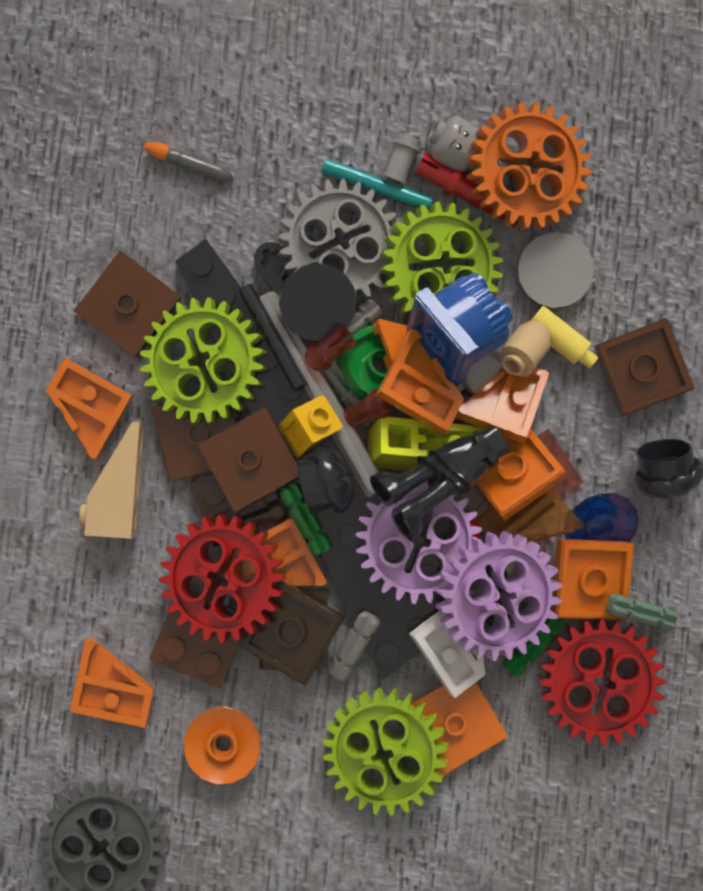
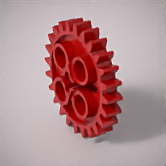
M217 515L215 525L210 517H203L201 520L202 529L195 523L188 524L190 536L188 537L183 533L176 534L175 537L180 547H167L166 550L173 556L172 561H165L160 564L165 569L170 570L168 576L159 578V582L169 584L170 587L169 590L161 594V598H173L174 601L167 609V612L180 611L181 616L176 624L180 626L191 622L190 635H196L204 629V641L212 640L216 632L220 643L228 642L230 632L235 641L244 639V629L250 635L256 634L258 628L255 621L263 625L268 624L270 619L265 611L275 612L280 608L272 601L273 597L285 595L282 589L276 587V582L287 579V576L276 573L275 569L284 563V559H273L271 556L278 548V545L265 546L264 542L269 533L266 531L254 535L256 527L254 522H248L242 529V520L239 516H234L229 526L226 515ZM214 541L220 544L223 553L218 562L212 561L208 555L209 546ZM238 547L240 549V554L231 563L234 555V550ZM246 560L251 561L256 567V575L251 582L244 579L241 574L242 564ZM226 571L224 578L229 583L228 585L219 586L221 579L217 576V573ZM194 576H198L204 583L203 593L199 597L194 595L190 589V582ZM215 593L211 602V608L208 610L206 609L205 604L207 600L211 598V596ZM227 595L233 596L237 601L238 608L233 616L228 615L223 608V601Z
M603 618L597 619L595 628H592L590 623L584 619L582 620V631L579 633L569 625L567 629L570 638L565 640L558 635L555 636L560 646L559 649L546 648L545 650L553 658L552 662H542L539 665L549 672L548 676L538 679L539 684L549 687V690L540 694V698L543 701H553L546 709V712L549 715L560 713L555 724L562 728L570 723L568 734L572 738L576 737L582 730L583 741L587 744L591 742L594 734L597 735L598 741L602 746L606 745L608 735H612L614 740L620 744L622 743V732L625 730L635 738L636 730L634 725L637 722L646 728L649 727L644 717L646 712L654 715L659 713L651 705L652 701L664 700V696L655 691L656 686L666 684L665 679L655 676V672L664 668V664L661 662H651V659L658 653L657 649L654 647L643 649L648 638L645 635H640L633 639L635 634L633 626L629 625L621 633V623L618 620H613L608 629ZM588 647L594 648L597 653L595 663L589 667L580 666L579 655L581 651ZM612 648V655L607 662V666L604 668L606 650ZM626 657L631 658L634 663L632 673L626 677H619L616 671L618 662ZM604 673L610 679L608 685H602L599 691V687L593 683L595 677L601 678ZM578 685L585 686L587 689L586 699L580 704L570 703V691ZM599 692L598 710L596 714L592 715L591 708ZM616 695L622 696L624 699L623 709L617 714H609L607 711L609 699Z

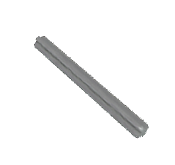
M274 291L260 297L262 304L307 382V385L304 386L311 400L321 395L326 397L343 425L339 432L331 436L365 496H375L376 494L370 483V477L379 471L303 338L293 333L282 319L278 304L279 296Z

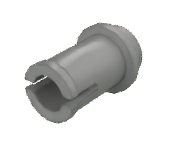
M400 133L398 139H393L392 144L395 147L382 177L396 184L406 185V179L416 154H421L422 150L419 148L421 141L404 133Z

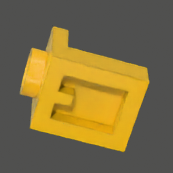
M323 395L293 409L278 425L280 432L297 459L309 454L323 439L339 432L343 427L333 408Z

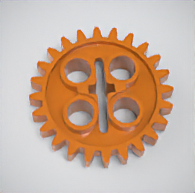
M520 102L514 107L513 112L506 106L499 111L500 118L495 114L487 119L489 127L483 125L476 131L482 140L475 139L470 145L478 154L471 155L466 159L467 163L476 166V170L468 174L467 179L478 180L479 185L471 191L472 194L483 193L485 195L480 207L484 208L492 204L495 207L491 215L492 219L505 214V226L507 227L514 224L518 219L520 230L529 228L531 221L535 230H539L545 227V220L552 226L559 222V215L563 218L571 215L570 206L575 207L582 203L577 193H583L589 189V186L581 181V178L592 174V170L582 167V163L590 159L591 154L580 153L579 150L587 142L586 139L575 140L573 137L579 127L575 125L567 129L564 126L567 120L566 114L557 120L554 119V107L552 106L541 114L539 102L532 104L528 112L524 103ZM506 137L516 140L519 147L518 153H513L507 148ZM544 142H548L554 147V158L545 154L543 150ZM497 160H500L504 163H508L510 165L507 167L499 166L497 164ZM528 160V166L520 165L524 161ZM530 167L539 169L531 173ZM549 167H559L561 173L550 170ZM503 175H508L514 180L516 185L515 192L508 191L504 187ZM541 179L550 183L552 187L551 197L546 196L540 188Z

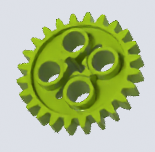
M435 202L431 205L430 213L423 204L416 208V216L410 211L403 215L405 224L397 221L391 226L397 236L388 235L384 238L383 241L391 249L380 252V257L388 260L389 264L381 267L379 272L390 275V280L386 281L382 287H394L396 292L389 301L395 302L401 299L404 302L400 310L401 314L412 309L415 296L420 292L417 285L420 276L429 280L432 287L431 292L436 294L454 282L457 274L467 276L474 272L480 274L485 279L488 290L492 295L498 293L499 289L491 281L503 277L502 273L494 270V266L503 262V258L493 256L492 251L497 249L500 244L498 242L488 243L487 238L493 230L492 228L484 231L479 229L483 219L481 216L470 221L468 220L469 208H465L457 215L455 203L447 205L443 212L440 202ZM453 236L462 240L464 244L463 254L457 253L452 248L451 238ZM415 238L421 239L426 243L428 248L426 256H421L415 251ZM437 260L442 264L461 260H471L473 262L472 267L459 265L443 271L442 267L415 271L409 269V264L429 265Z
M207 297L203 308L196 298H191L190 309L188 310L183 304L177 302V314L175 316L165 310L162 312L166 321L164 325L152 322L151 325L158 332L156 337L144 336V340L152 345L151 350L140 351L141 356L150 359V364L140 367V371L152 375L144 383V386L147 388L157 387V391L151 399L156 402L166 399L162 409L164 412L170 413L177 407V419L184 420L190 412L191 423L199 424L204 414L207 423L214 424L216 412H218L223 419L228 420L230 419L229 407L232 406L234 409L242 412L244 409L240 399L245 397L254 400L255 397L249 391L250 385L262 386V382L254 377L255 372L266 370L265 366L256 363V358L264 356L266 351L254 347L262 339V336L258 333L248 334L253 328L254 323L251 320L240 323L243 312L238 308L229 315L230 304L222 301L217 310L215 300ZM219 326L221 329L220 340L214 345H208L205 339L207 331L211 327ZM191 329L195 332V339L200 352L210 356L205 361V365L217 385L218 391L216 393H213L211 390L207 371L196 366L201 361V356L189 337L188 333ZM183 341L186 347L185 355L180 360L174 361L171 357V349L174 344ZM233 361L236 365V373L232 379L223 381L220 376V369L224 363ZM197 376L201 384L200 390L196 395L189 397L185 390L186 383L190 378Z
M381 687L376 689L373 699H371L366 691H362L359 695V703L352 697L349 698L345 703L348 711L339 708L334 714L339 722L331 721L327 725L326 729L334 735L326 736L322 744L332 749L326 751L322 758L325 761L334 762V764L328 769L326 774L328 776H339V780L334 786L335 790L345 786L349 789L345 797L346 801L351 800L355 796L360 798L358 806L360 810L369 802L373 804L374 815L378 814L383 805L387 807L389 815L393 816L398 804H400L405 813H408L412 807L411 799L419 806H422L425 801L423 792L433 796L437 789L433 782L441 783L445 774L438 768H445L449 759L439 754L447 751L449 743L438 741L437 739L444 734L445 728H433L432 724L438 715L433 713L425 716L422 713L426 706L425 701L416 707L411 705L412 693H409L402 701L398 699L397 688L392 690L388 698H385ZM371 720H376L379 726L378 731L375 728V726L371 724ZM398 720L403 724L405 733L395 734L391 732L387 721ZM359 732L364 734L369 740V746L362 747L357 745L353 740L352 733ZM381 745L384 750H392L393 753L390 758L386 752L380 753L378 751ZM405 756L415 758L420 768L417 770L406 768L401 758ZM366 770H378L381 772L384 781H372L369 779ZM393 772L396 775V777L400 780V783H396L392 777Z

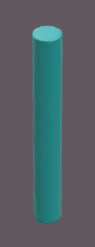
M327 158L321 170L323 174L339 180L345 179L346 182L353 185L360 182L361 188L367 190L374 189L375 193L416 208L424 204L429 211L433 197Z

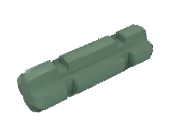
M615 593L608 597V603L606 604V611L609 614L668 631L675 627V621L677 620V613L673 610Z

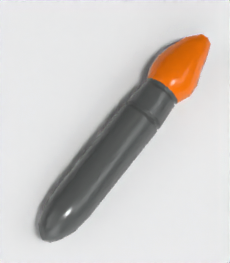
M148 142L143 145L148 153L161 161H168L217 181L227 182L233 179L232 174L226 168L188 153L171 149L164 143Z

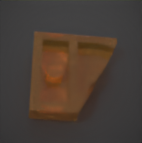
M552 488L506 521L502 520L493 507L477 519L486 532L495 534L498 539L501 532L506 531L512 534L513 539L517 534L526 537L527 543L530 541L537 542L578 530L584 526Z

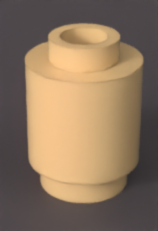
M528 321L518 326L499 351V359L503 368L511 375L520 377L531 375L551 347L552 336L549 329L538 321Z

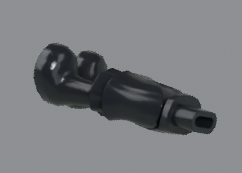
M491 426L483 432L475 430L471 435L460 437L440 448L427 451V456H417L418 466L402 474L394 475L385 471L377 472L370 477V483L379 500L385 506H392L410 491L431 478L438 482L420 495L400 504L392 510L391 515L397 529L406 539L413 540L421 533L423 518L431 509L452 495L460 497L463 492L468 493L491 468L499 465L498 459L509 453L510 450L495 426Z

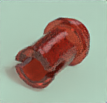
M340 326L319 343H311L308 346V351L305 352V359L308 365L315 371L328 370L332 367V361L355 347L354 337L346 342L343 340L351 334L350 331Z
M375 388L369 391L367 397L346 406L344 417L352 428H360L376 418L384 419L389 417L394 406L377 397L378 389Z

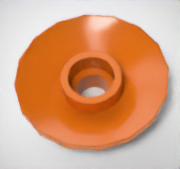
M228 706L213 707L200 713L188 726L184 738V754L191 770L201 779L217 785L232 784L246 777L256 766L261 751L260 734L253 720L242 711ZM219 737H227L230 740L231 746L225 750L220 749L216 743Z

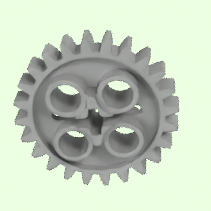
M328 179L323 184V192H320L312 184L309 188L310 198L302 193L297 195L296 201L300 208L288 205L286 212L292 219H281L279 226L287 230L288 233L279 234L277 237V242L287 245V247L279 251L278 257L290 259V262L286 264L283 271L291 272L309 263H322L324 260L332 259L340 265L341 271L345 273L353 284L355 294L359 292L365 300L371 296L369 285L379 291L383 285L379 276L390 279L389 274L379 272L381 267L389 264L388 260L380 257V252L391 249L383 240L388 235H396L392 227L389 226V222L396 216L395 212L387 214L382 212L387 201L384 199L375 204L372 201L375 193L374 189L368 191L365 196L360 194V182H357L352 190H347L345 179H341L337 189H333ZM349 209L353 211L357 219L356 224H344L339 219V210ZM309 225L317 226L323 233V240L318 242L309 240L305 236L304 228ZM364 226H368L370 229L367 233L351 238L344 248L341 245H337L321 256L314 259L309 257V253L329 246L335 237L343 239ZM356 244H369L373 248L374 258L369 260L361 258L357 253Z

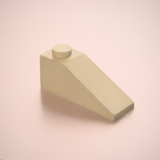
M131 422L88 494L87 504L81 505L79 525L80 527H85L84 536L137 538L145 433L144 423Z

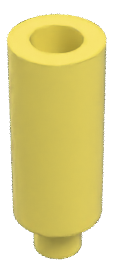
M544 305L530 320L538 321L549 329L552 336L551 347L573 365L580 361L590 369L599 358L588 349L591 345L590 341Z

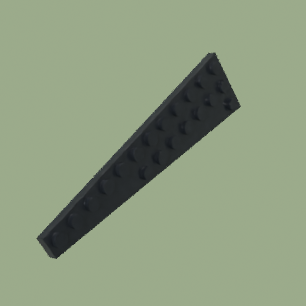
M205 239L175 262L192 297L199 300L202 308L207 297L215 300L216 310L222 301L230 304L229 315L238 308L243 312L240 323L246 320H251L254 323L253 328L248 334L258 333L262 336V339L254 347L266 351L264 356L256 358V363L265 366L266 370L255 372L254 377L262 382V386L250 385L249 391L255 397L254 400L245 397L243 399L251 414L266 407L278 427L293 409L311 401L304 387L293 391L238 292L241 286L207 239ZM214 326L209 331L215 343H217L221 338V329L219 326ZM228 361L226 365L232 377H234L236 365L233 361ZM332 436L323 439L317 445L330 446L343 457ZM288 445L297 463L298 461L312 457L313 452L315 450L314 448L309 454L297 459L293 451L291 450L290 446ZM344 459L347 473L350 474L353 483V499L349 508L342 513H337L332 508L316 513L323 526L321 529L322 534L326 533L332 543V548L321 554L354 622L358 615L365 610L370 611L379 618L380 624L375 633L371 634L367 648L382 679H385L421 652L409 633L437 613L439 610L436 608V605L446 599L434 591L432 603H428L424 594L419 593L416 604H412L409 592H405L398 601L395 599V587L392 586L387 592L383 593L381 592L384 582L382 578L374 582L369 580L375 569L373 567L361 568L360 565L369 557L368 554L356 553L358 547L366 545V540L355 536V533L366 531L367 525L358 520L359 517H371L373 514L367 508L366 503L370 502L379 505L381 501L376 495L372 497L365 496ZM298 478L297 480L291 482L290 484H288V485H286V486H289V485H291V484H293V483H299V484H300V479ZM421 534L413 540H409L414 543V546L404 568L406 573L412 571L418 548L420 546L427 547L428 545ZM389 541L383 547V557L390 563L398 562L404 556V547L399 541ZM428 554L420 561V569L425 576H433L440 570L441 562L435 554Z

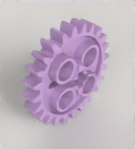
M428 481L410 491L392 506H385L382 502L379 505L367 502L366 506L373 514L371 517H359L358 520L367 525L366 531L355 533V536L366 540V545L358 547L356 553L368 554L369 557L360 565L361 568L373 567L375 569L369 580L374 582L382 578L384 582L381 592L383 593L387 592L392 586L395 587V599L398 601L405 592H409L412 604H416L419 593H423L426 601L432 603L433 592L436 591V588L446 587L448 581L439 576L440 572L451 573L453 570L447 559L452 558L459 561L462 557L458 547L462 546L469 551L472 550V535L482 531V527L470 526L469 523L478 515L477 512L465 513L463 511V508L469 501L468 498L456 502L454 500L455 495L450 496L433 508V513L424 531V537L429 540L427 547L420 546L418 548L412 571L406 573L404 568L414 543L400 533L391 514L392 510L400 504L415 498L429 489ZM440 517L449 518L454 525L453 534L448 539H439L434 534V523ZM392 540L399 541L404 547V556L395 563H390L383 557V547ZM428 554H435L441 562L440 570L433 576H425L420 569V561Z
M502 531L498 539L495 534L486 532L485 544L480 539L472 537V550L469 551L459 546L458 550L462 558L459 561L452 558L447 559L453 568L452 572H440L439 576L448 581L446 587L436 588V592L446 599L438 603L436 608L443 613H448L440 620V623L446 628H451L447 635L454 641L459 640V647L466 652L472 648L471 653L478 658H482L486 652L488 658L496 661L499 652H501L505 658L510 660L513 656V648L522 654H526L525 642L529 640L538 646L540 642L536 633L539 630L544 633H550L549 627L545 624L546 619L558 618V615L550 610L551 605L562 603L561 599L552 595V592L561 588L562 584L550 579L558 572V569L552 565H546L551 556L547 553L539 552V544L532 541L527 543V538L519 534L513 539L512 534ZM514 561V571L505 578L504 570L506 566ZM487 565H489V571L492 578H489L486 573L485 568ZM480 579L479 590L475 594L470 595L469 588L472 582ZM495 586L502 589L503 591L499 593L498 589ZM528 597L526 608L518 612L520 601ZM499 599L502 605L498 604L495 601ZM494 614L495 618L492 626L484 630V621L488 616ZM508 614H510L513 621L511 626H509Z

